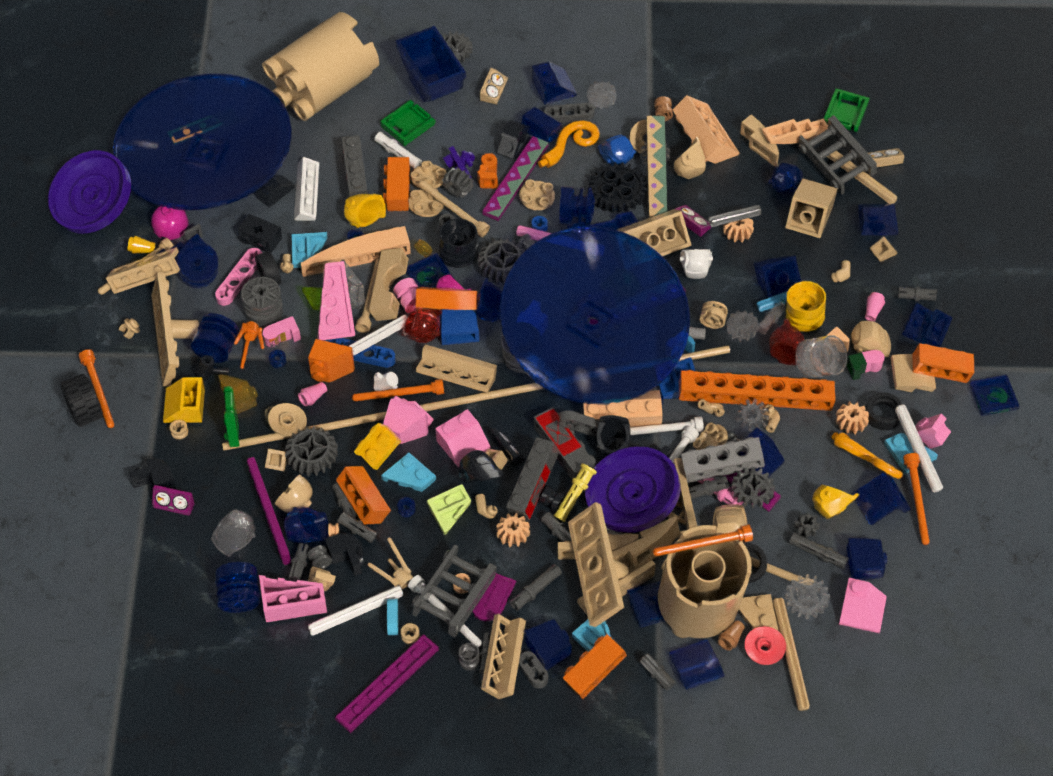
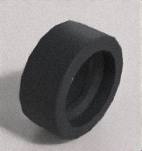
M267 251L256 255L255 262L260 277L271 278L280 285L282 282L280 272L271 252Z
M883 392L874 394L869 398L865 411L869 414L868 423L872 427L879 430H891L899 425L900 420L896 412L892 418H881L873 412V407L879 404L888 405L895 411L897 406L903 405L899 398L893 394Z
M744 543L747 550L755 553L760 560L758 570L751 574L748 583H753L760 580L765 574L767 558L764 551L758 545Z

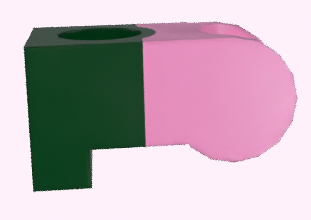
M871 350L849 355L846 366L852 380L860 379L862 373L880 371L884 362V354L879 350Z

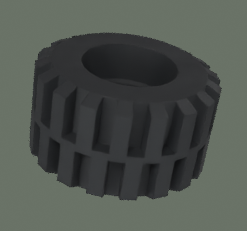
M80 374L61 382L64 399L78 426L82 427L102 418L101 405L90 380L85 374Z

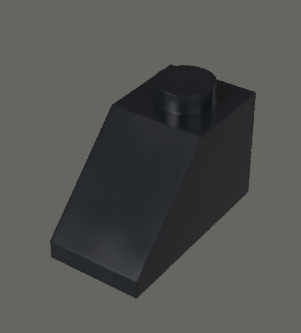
M268 174L255 184L257 199L269 208L295 188V184L283 175Z

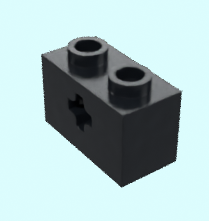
M248 214L238 228L240 241L257 247L261 251L272 253L282 239L281 227L251 214Z

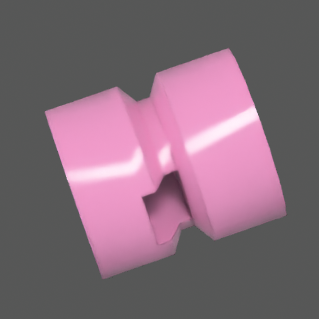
M413 278L401 280L393 289L395 296L407 313H415L422 309L416 307V289L418 285Z

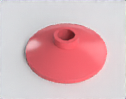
M767 626L757 627L748 633L745 639V651L754 662L761 665H771L777 663L784 656L786 642L782 634L776 629ZM761 647H767L768 650L764 651Z

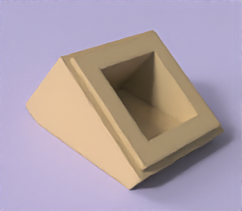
M885 237L870 247L880 262L897 254V251Z
M268 449L265 468L284 471L288 461L285 456L286 452Z
M487 449L485 452L493 459L498 468L502 470L508 461L504 453L493 449Z

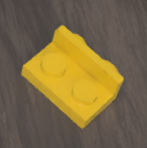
M377 423L370 429V433L358 443L357 448L354 450L356 455L362 456L375 470H378L401 442L399 437L387 425Z

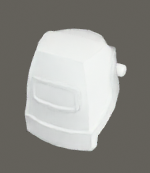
M710 249L682 250L680 253V261L688 278L701 279L707 276L713 261Z

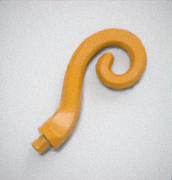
M585 120L574 121L566 125L559 133L554 148L542 155V160L538 161L539 167L546 166L550 168L561 160L567 138L573 132H575L573 139L576 144L583 147L594 145L600 136L598 127L594 123ZM582 130L590 132L591 137L587 139L582 138Z
M835 432L832 435L834 444L838 448H843L851 454L871 462L872 465L894 478L901 479L903 473L872 454L862 445L850 439L847 434Z

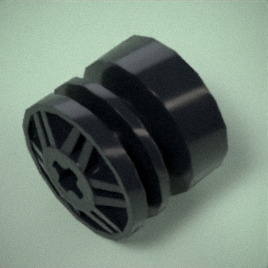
M457 218L446 221L440 227L439 255L444 264L454 268H463L471 265L476 260L478 255V232L472 222Z

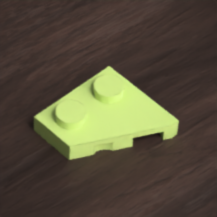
M463 484L427 500V505L444 535L449 532L471 504V499Z

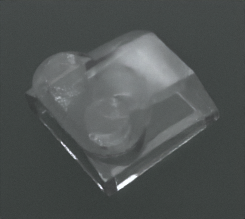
M343 259L340 262L344 261L351 310H360L365 305L364 287Z

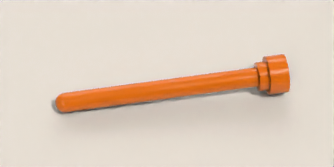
M89 349L79 353L80 362L87 367L108 428H113L114 421L94 367L96 359L94 352Z
M437 379L428 385L358 393L352 396V400L364 401L426 392L440 395L444 394L443 380Z
M909 453L903 456L904 465L910 471L921 542L923 545H928L929 535L917 470L920 458L918 453Z
M748 524L740 526L735 532L653 549V555L661 556L733 540L753 541L752 529Z

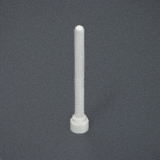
M700 416L690 419L689 422L630 427L631 435L684 430L686 426L694 427L698 432L704 431L703 418Z
M686 426L683 430L682 440L669 457L673 463L674 459L679 458L686 446L691 442H695L699 436L698 431L694 427Z
M416 575L410 580L408 587L414 593H422L426 587L425 580L420 575ZM431 594L428 601L433 606L450 615L453 614L436 596ZM464 624L460 632L471 643L480 647L482 641Z

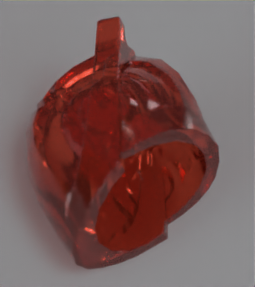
M415 308L414 311L410 312L405 321L402 336L419 343L433 341L437 336H440L441 322L439 314H442V309Z
M784 319V325L776 328L769 338L770 353L782 364L799 365L805 352V338L797 328L791 326L789 319Z

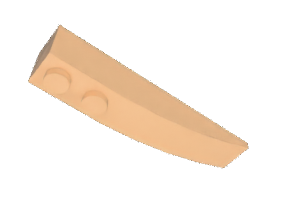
M402 226L376 231L334 245L302 262V275L305 277L323 273L324 264L344 261L345 268L375 262L377 258H380L381 250L402 248L405 254L409 255L411 250L406 228Z

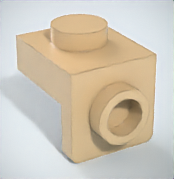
M314 566L310 569L308 582L323 583L324 591H327L334 584L335 576L331 575L329 571Z

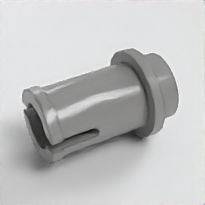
M687 325L683 326L682 332L694 339L704 340L706 328L689 327Z

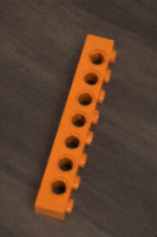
M681 370L679 400L699 402L701 399L712 403L754 406L770 404L774 407L832 411L835 403V382L826 379L813 380L808 378L798 379L771 377L768 375L754 376L750 374L740 375L713 373L711 371Z

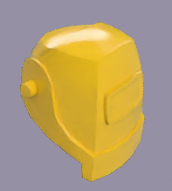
M357 194L350 196L345 200L344 216L356 228L371 225L379 218L386 216L384 199L379 194Z
M822 484L814 492L812 501L815 509L824 518L829 519L844 511L859 494L850 495Z

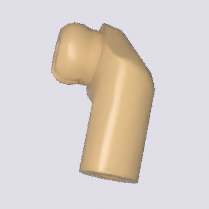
M290 254L282 256V263L280 265L281 270L287 274L292 272L294 268Z
M847 260L841 262V269L831 275L833 282H843L849 279L850 262Z
M704 399L698 402L700 409L709 414H715L716 417H721L725 413L723 405L720 403L707 402Z
M768 404L764 407V415L768 420L766 430L773 433L780 421V415L773 405Z
M484 494L476 495L477 512L488 519L494 518L498 513L495 506L492 507V505H486Z

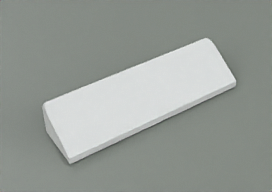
M305 157L297 165L294 220L315 221L319 162Z

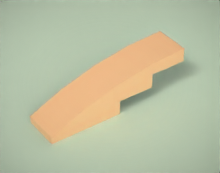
M795 119L763 128L762 132L770 144L799 143L801 135L806 141L811 140L827 130L828 125L824 119L814 122L806 119L797 123Z

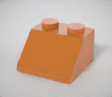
M315 339L308 356L312 379L330 383L354 372L352 347Z

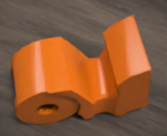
M487 153L481 158L480 169L477 172L480 188H498L497 158L494 154Z

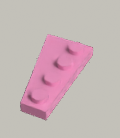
M344 261L324 264L317 339L325 341L354 337L355 330Z

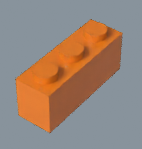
M388 157V165H384V175H387V179H384V189H387V193H383L384 202L387 204V211H409V157Z
M919 343L912 354L913 373L968 383L974 374V354Z
M349 466L343 469L336 481L363 524H381L391 510L364 467Z
M606 634L595 641L594 647L590 651H585L580 656V661L575 666L572 665L565 671L563 679L584 699L627 654Z

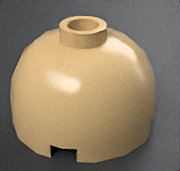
M299 474L290 483L285 492L280 495L275 505L280 510L289 514L298 513L301 509L306 511L312 504L310 501L313 494L311 484Z

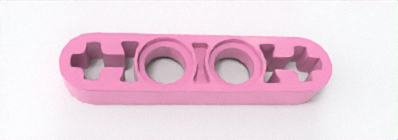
M250 248L247 250L216 290L215 296L219 305H229L257 270L255 256L262 254L260 249ZM243 267L249 268V271L246 273H242L239 270ZM233 280L239 281V284L236 286H231L229 283Z

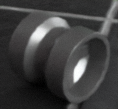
M465 643L459 649V664L464 670H474L480 663L479 649L473 643Z

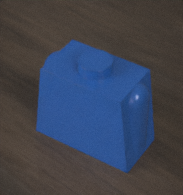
M442 310V314L439 316L442 345L479 342L476 312L473 310Z

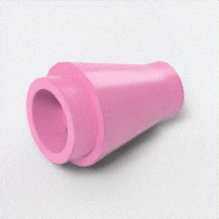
M872 292L867 297L866 320H876L885 304V297L882 294Z
M323 382L303 388L298 393V398L304 406H312L327 392V387Z

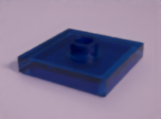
M661 581L627 590V596L640 628L665 621L658 605V591Z

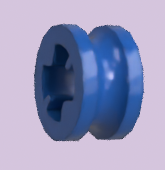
M536 216L532 219V228L546 232L548 220L544 216Z

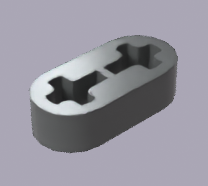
M529 651L521 653L518 666L533 687H545L548 683L547 670L534 653ZM525 659H527V661H530V660H531V666H532V667H530L528 663H525V664H524V660H525ZM534 672H536L539 677L543 676V680H535Z

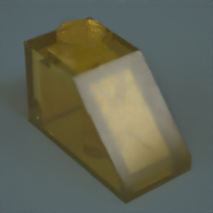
M222 374L218 376L222 390L228 386L233 388L237 414L257 406V391L254 386L250 387L248 381Z

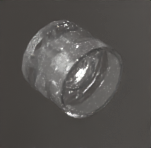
M834 335L805 339L797 347L796 364L803 376L809 379L839 375L847 364V350L841 339Z

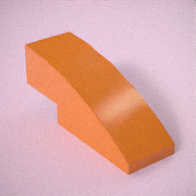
M420 287L416 289V307L476 310L477 291Z

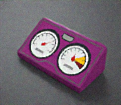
M687 205L675 208V210L682 211L686 227L701 237L712 228L707 220Z
M157 485L153 487L152 504L154 508L184 515L191 514L194 506L192 493Z

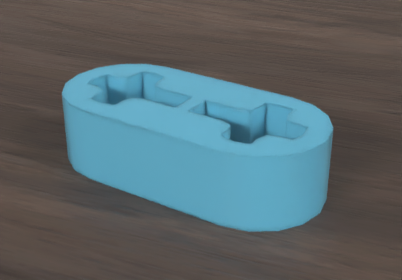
M398 598L387 599L388 635H398Z

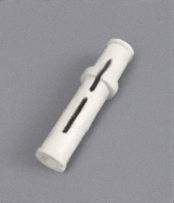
M379 132L375 136V142L382 145L387 152H392L397 157H409L410 166L414 169L421 165L422 160L400 146L395 139H390L383 132Z

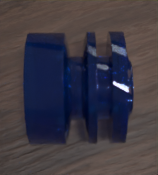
M561 186L559 224L571 225L573 217H577L578 225H581L582 217H586V226L591 225L595 204L592 187H588L587 195H583L584 187L580 188L579 195H575L574 186Z
M208 313L203 316L198 326V331H196L190 344L191 349L201 358L204 355H209L214 359V363H223L229 357L233 348L232 345H234V341L239 333V328L228 317L221 314Z
M231 562L222 565L216 570L215 583L218 589L216 592L218 608L228 613H241L253 610L259 605L260 592L257 567L247 562Z

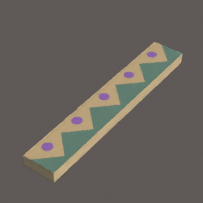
M665 116L646 117L649 218L667 212Z

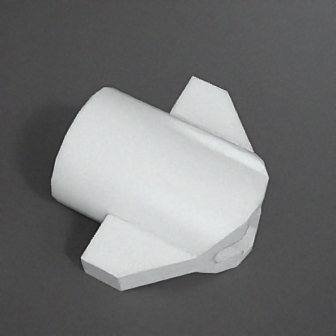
M379 372L375 373V391L397 389L398 377L395 373L388 372L383 375Z

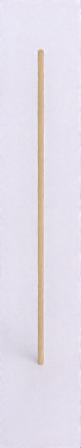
M728 345L510 387L488 393L484 392L422 404L420 406L427 412L654 368L655 365L670 360L676 363L690 357L692 360L726 354L730 353V348ZM386 412L314 426L316 430L322 427L324 431L365 424L384 420ZM272 433L239 440L240 447L230 448L229 442L222 443L225 451L292 437Z

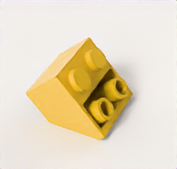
M202 377L181 378L166 388L164 423H172L175 420H183L186 423L202 422L205 395Z

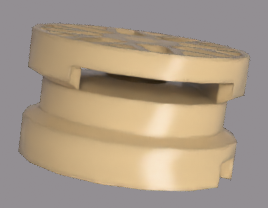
M716 301L705 302L702 305L700 322L708 328H722L726 322L727 307Z

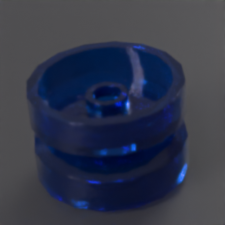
M193 242L181 249L177 259V264L180 268L178 274L186 285L192 288H203L215 281L218 274V256L210 245L203 242Z

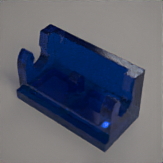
M533 107L522 115L521 123L530 126L529 135L548 142V145L558 137L559 134L556 131L561 128L562 124L541 110Z

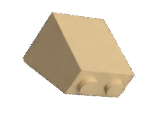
M802 179L793 196L785 228L821 238L834 205L837 188Z

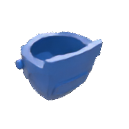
M625 135L611 137L597 147L602 158L611 166H614V162L618 166L622 162L625 165L630 159H633L636 153Z

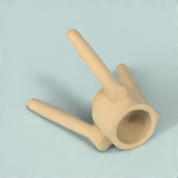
M389 537L387 540L402 565L399 568L391 558L388 559V562L395 569L393 574L395 578H392L372 563H368V566L389 580L395 587L399 585L404 589L413 578L410 574L412 571L407 567L397 547Z

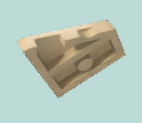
M771 594L743 597L739 612L742 614L745 622L751 625L752 630L757 627L767 626L779 631Z

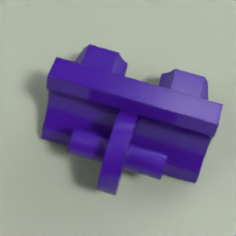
M454 146L450 147L451 153L443 158L447 166L451 168L457 164L458 166L455 169L460 168L461 171L465 170V173L470 175L465 165H468V167L473 166L474 154L462 151L460 157Z

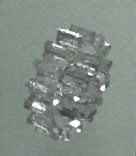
M806 574L805 579L798 576L797 581L792 579L791 586H787L786 591L788 593L785 594V599L788 601L786 605L792 606L791 612L797 611L798 617L805 614L806 619H809L810 614H812L814 618H817L818 612L823 614L824 608L828 607L830 594L826 593L829 588L822 587L824 581L822 580L818 583L816 581L817 576H814L813 579H810L809 574ZM794 592H796V596L798 597L797 600H795ZM818 593L821 596V601H819V598L817 597Z

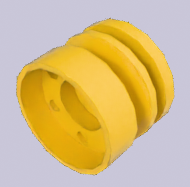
M811 281L798 282L789 288L786 301V320L792 328L809 332L822 326L825 321L826 293L819 284Z

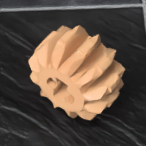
M749 218L723 224L724 235H727L728 240L733 239L734 242L737 240L743 242L744 239L749 240L750 235L754 231L753 220Z
M850 401L847 405L842 404L836 413V424L840 425V430L846 429L847 434L850 431L854 434L857 431L862 432L869 422V414L865 411V406L859 407L858 402L855 405H852Z
M517 513L514 517L507 514L506 518L501 517L500 523L496 526L498 531L497 537L501 539L502 544L508 542L509 547L512 544H516L519 547L520 542L525 543L527 537L530 536V525L528 522H525L524 516L518 518Z

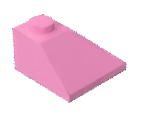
M394 399L390 400L383 424L387 425L401 440L400 444L427 436L428 422L426 411Z
M849 578L839 624L880 633L887 596L870 582Z

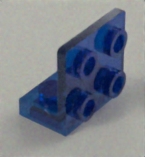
M885 472L853 492V495L855 493L859 494L855 500L871 525H874L895 510L899 509L904 513L911 510L894 479Z

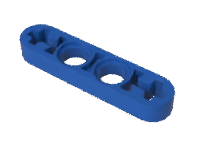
M344 338L325 340L344 346H349L356 342ZM372 345L362 352L353 355L354 361L386 368L392 367L396 361L395 352L392 349ZM372 351L374 354L371 357H366L364 353Z

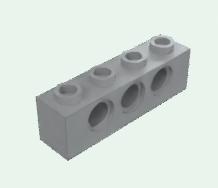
M748 437L738 442L730 441L720 446L711 445L701 450H688L681 454L687 483L737 473L738 471L742 472L744 468L751 470L752 467H755V469L765 467L759 437ZM741 452L747 453L744 456H738ZM722 456L727 457L725 460H719ZM701 461H708L706 464H699Z

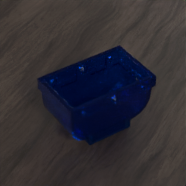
M435 25L395 41L403 65L409 74V80L424 102L434 101L463 88L466 71Z

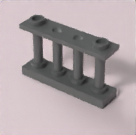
M834 115L828 118V127L824 132L808 142L802 135L799 137L798 147L801 153L806 154L830 181L831 187L837 188L841 195L844 194V183L861 172H867L870 176L877 173V163ZM831 135L838 139L836 143L820 153L813 149V146ZM841 147L849 151L847 155L829 166L823 160ZM852 159H856L859 166L840 178L834 173L842 165Z
M454 545L451 551H446L442 564L420 596L416 595L412 602L414 616H417L421 609L447 622V625H449L448 634L453 637L457 636L496 577L497 566L489 563L486 569H480L457 557V545ZM453 563L476 575L479 580L476 584H470L447 571ZM443 578L467 591L469 595L466 599L463 598L461 600L438 588L437 585ZM431 594H434L457 606L458 611L456 614L450 615L431 605L427 600Z

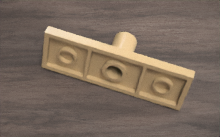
M157 272L151 297L162 385L170 386L172 379L176 377V368L179 367V357L175 354L177 351V341H174V339H198L199 321L171 320L169 308L171 296L167 293L169 290V280H166L165 272Z
M595 502L568 522L590 626L597 627L624 608L618 581L628 576V566L613 560L601 504Z

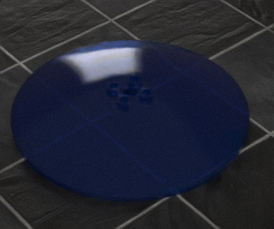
M229 74L194 75L167 83L139 100L125 115L119 125L114 139L113 155L126 166L131 178V191L142 199L161 207L165 206L176 210L191 211L217 208L249 196L265 185L278 172L290 150L292 142L291 121L281 100L271 90L253 80ZM189 129L190 133L186 135L183 133V130ZM195 133L194 136L174 143L172 140V137H174L175 140H178L180 138Z
M596 226L573 227L560 230L540 239L531 245L514 263L504 283L500 301L502 332L506 344L518 365L544 389L578 403L609 405L613 402L620 403L635 399L650 392L660 385L674 370L683 355L689 336L690 312L688 300L673 268L655 249L632 235L611 228ZM594 317L598 323L595 325L590 324L588 318Z

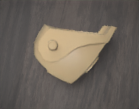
M698 137L694 139L691 146L681 157L674 162V169L681 177L692 179L700 176L705 171V156Z
M861 321L854 327L851 341L858 353L879 350L886 358L889 357L891 340L889 334L881 325L873 321Z
M727 504L715 508L713 526H716L718 532L724 534L735 532L740 526L747 525L744 505Z

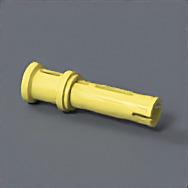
M583 463L580 465L581 469L576 478L572 479L573 485L554 514L556 518L563 522L566 521L582 491L588 488V483L592 476L597 473L594 469Z

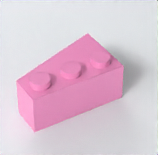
M259 575L266 622L327 613L323 583L301 580L293 582L286 581L284 578L270 579Z

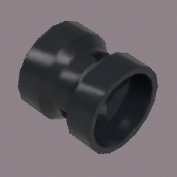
M548 486L543 491L539 503L544 506H550L551 510L556 512L566 495L563 493L557 494L554 488Z

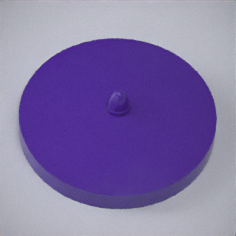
M88 151L73 157L61 167L51 183L48 204L52 216L60 225L74 233L85 234L101 230L112 223L125 208L131 192L130 174L126 166L116 156L105 151Z
M628 447L613 452L602 459L595 466L594 470L597 473L592 476L588 483V488L585 490L588 507L595 502L601 504L606 528L616 532L633 533L659 524L672 512L680 496L681 484L675 465L665 454L649 447Z

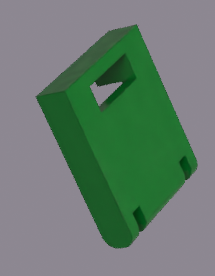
M836 88L824 116L825 122L827 123L828 118L834 115L847 130H851L854 127V132H858L869 103V98ZM842 99H844V100H848V101H851V102H855V103H858V106H854V105H851V104H847V103H844V102H841V101H842Z
M409 100L380 122L381 127L403 146H406L434 126L436 120L431 118V115L418 104L414 105V102ZM395 126L396 128H398L401 131V134L393 127Z
M228 386L223 389L226 405L224 425L227 428V433H224L225 440H229L230 448L240 447L239 424L233 388Z

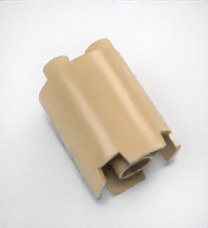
M339 12L262 63L264 72L274 81L277 87L272 90V97L281 108L290 105L301 120L306 121L368 78L372 71L379 66V58L373 42L363 45L352 31L358 23L354 18L346 13Z
M697 526L683 532L675 544L724 533L718 532L716 526ZM733 540L668 554L658 591V605L663 618L676 636L680 638H709L720 634L734 623L749 582L752 567L749 552L742 541L737 543Z

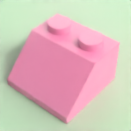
M468 409L435 428L436 441L458 468L460 467L461 459L469 452L474 450L485 452L487 449H490V445L479 422Z

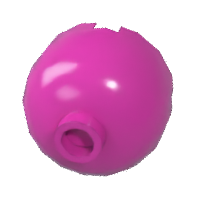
M174 203L162 204L157 207L152 215L153 231L159 238L162 236L169 240L181 237L189 226L186 212L182 207Z

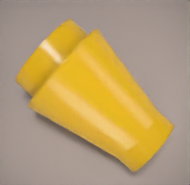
M138 236L130 237L128 251H131L132 254L151 253L155 250L156 243Z

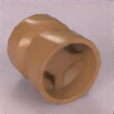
M658 97L654 101L655 116H665V121H668L673 117L672 101L669 97Z

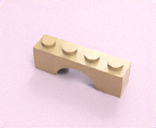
M402 248L381 250V255L378 259V269L375 274L374 288H372L371 303L368 306L370 314L373 315L376 321L397 319L400 303L389 290L392 283L398 277L406 274L409 258Z

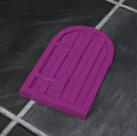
M496 573V577L473 610L474 616L482 621L494 620V615H501L514 589L516 580Z

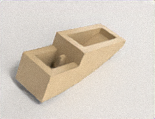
M750 115L742 121L740 134L749 140L750 149L772 165L777 166L779 158L777 145L769 143L762 132V129L765 127L753 115Z

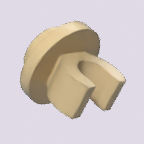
M126 318L124 320L125 324L119 327V330L122 332L127 330L124 337L128 339L133 337L134 332H140L138 328L140 325L133 318L130 320Z

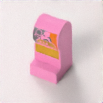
M293 316L271 324L263 330L264 341L268 347H276L280 342L293 339L294 342L301 340L300 331Z

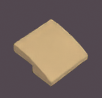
M912 354L891 356L895 389L913 392L915 389L933 392L936 389L935 377L913 373Z

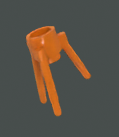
M252 321L242 323L241 330L234 341L236 345L242 335L245 338L240 365L241 369L244 368L250 341H254L258 336L260 347L264 349L262 328H259L258 324Z

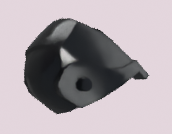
M615 415L600 417L596 449H600L602 455L608 456L613 452L628 448L631 441L629 420Z
M482 450L471 451L460 461L459 477L462 478L464 483H473L478 480L486 481L504 476L502 470L498 468L493 459Z

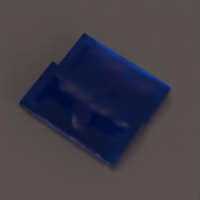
M916 303L902 335L923 344L940 347L952 317L938 309H935L933 312Z
M707 639L669 652L670 659L678 671V677L686 690L725 677L719 660Z

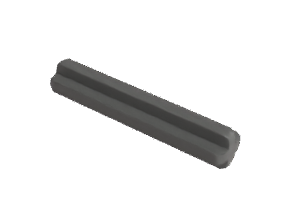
M754 205L710 216L708 221L711 227L759 216L762 211L760 205Z

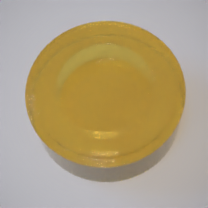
M419 239L414 245L416 251L423 257H429L433 252L430 245L424 240Z

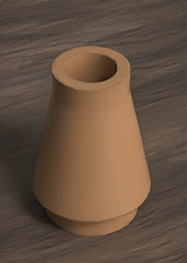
M734 621L731 626L719 635V645L725 650L736 648L742 631L745 629L744 624L740 621Z

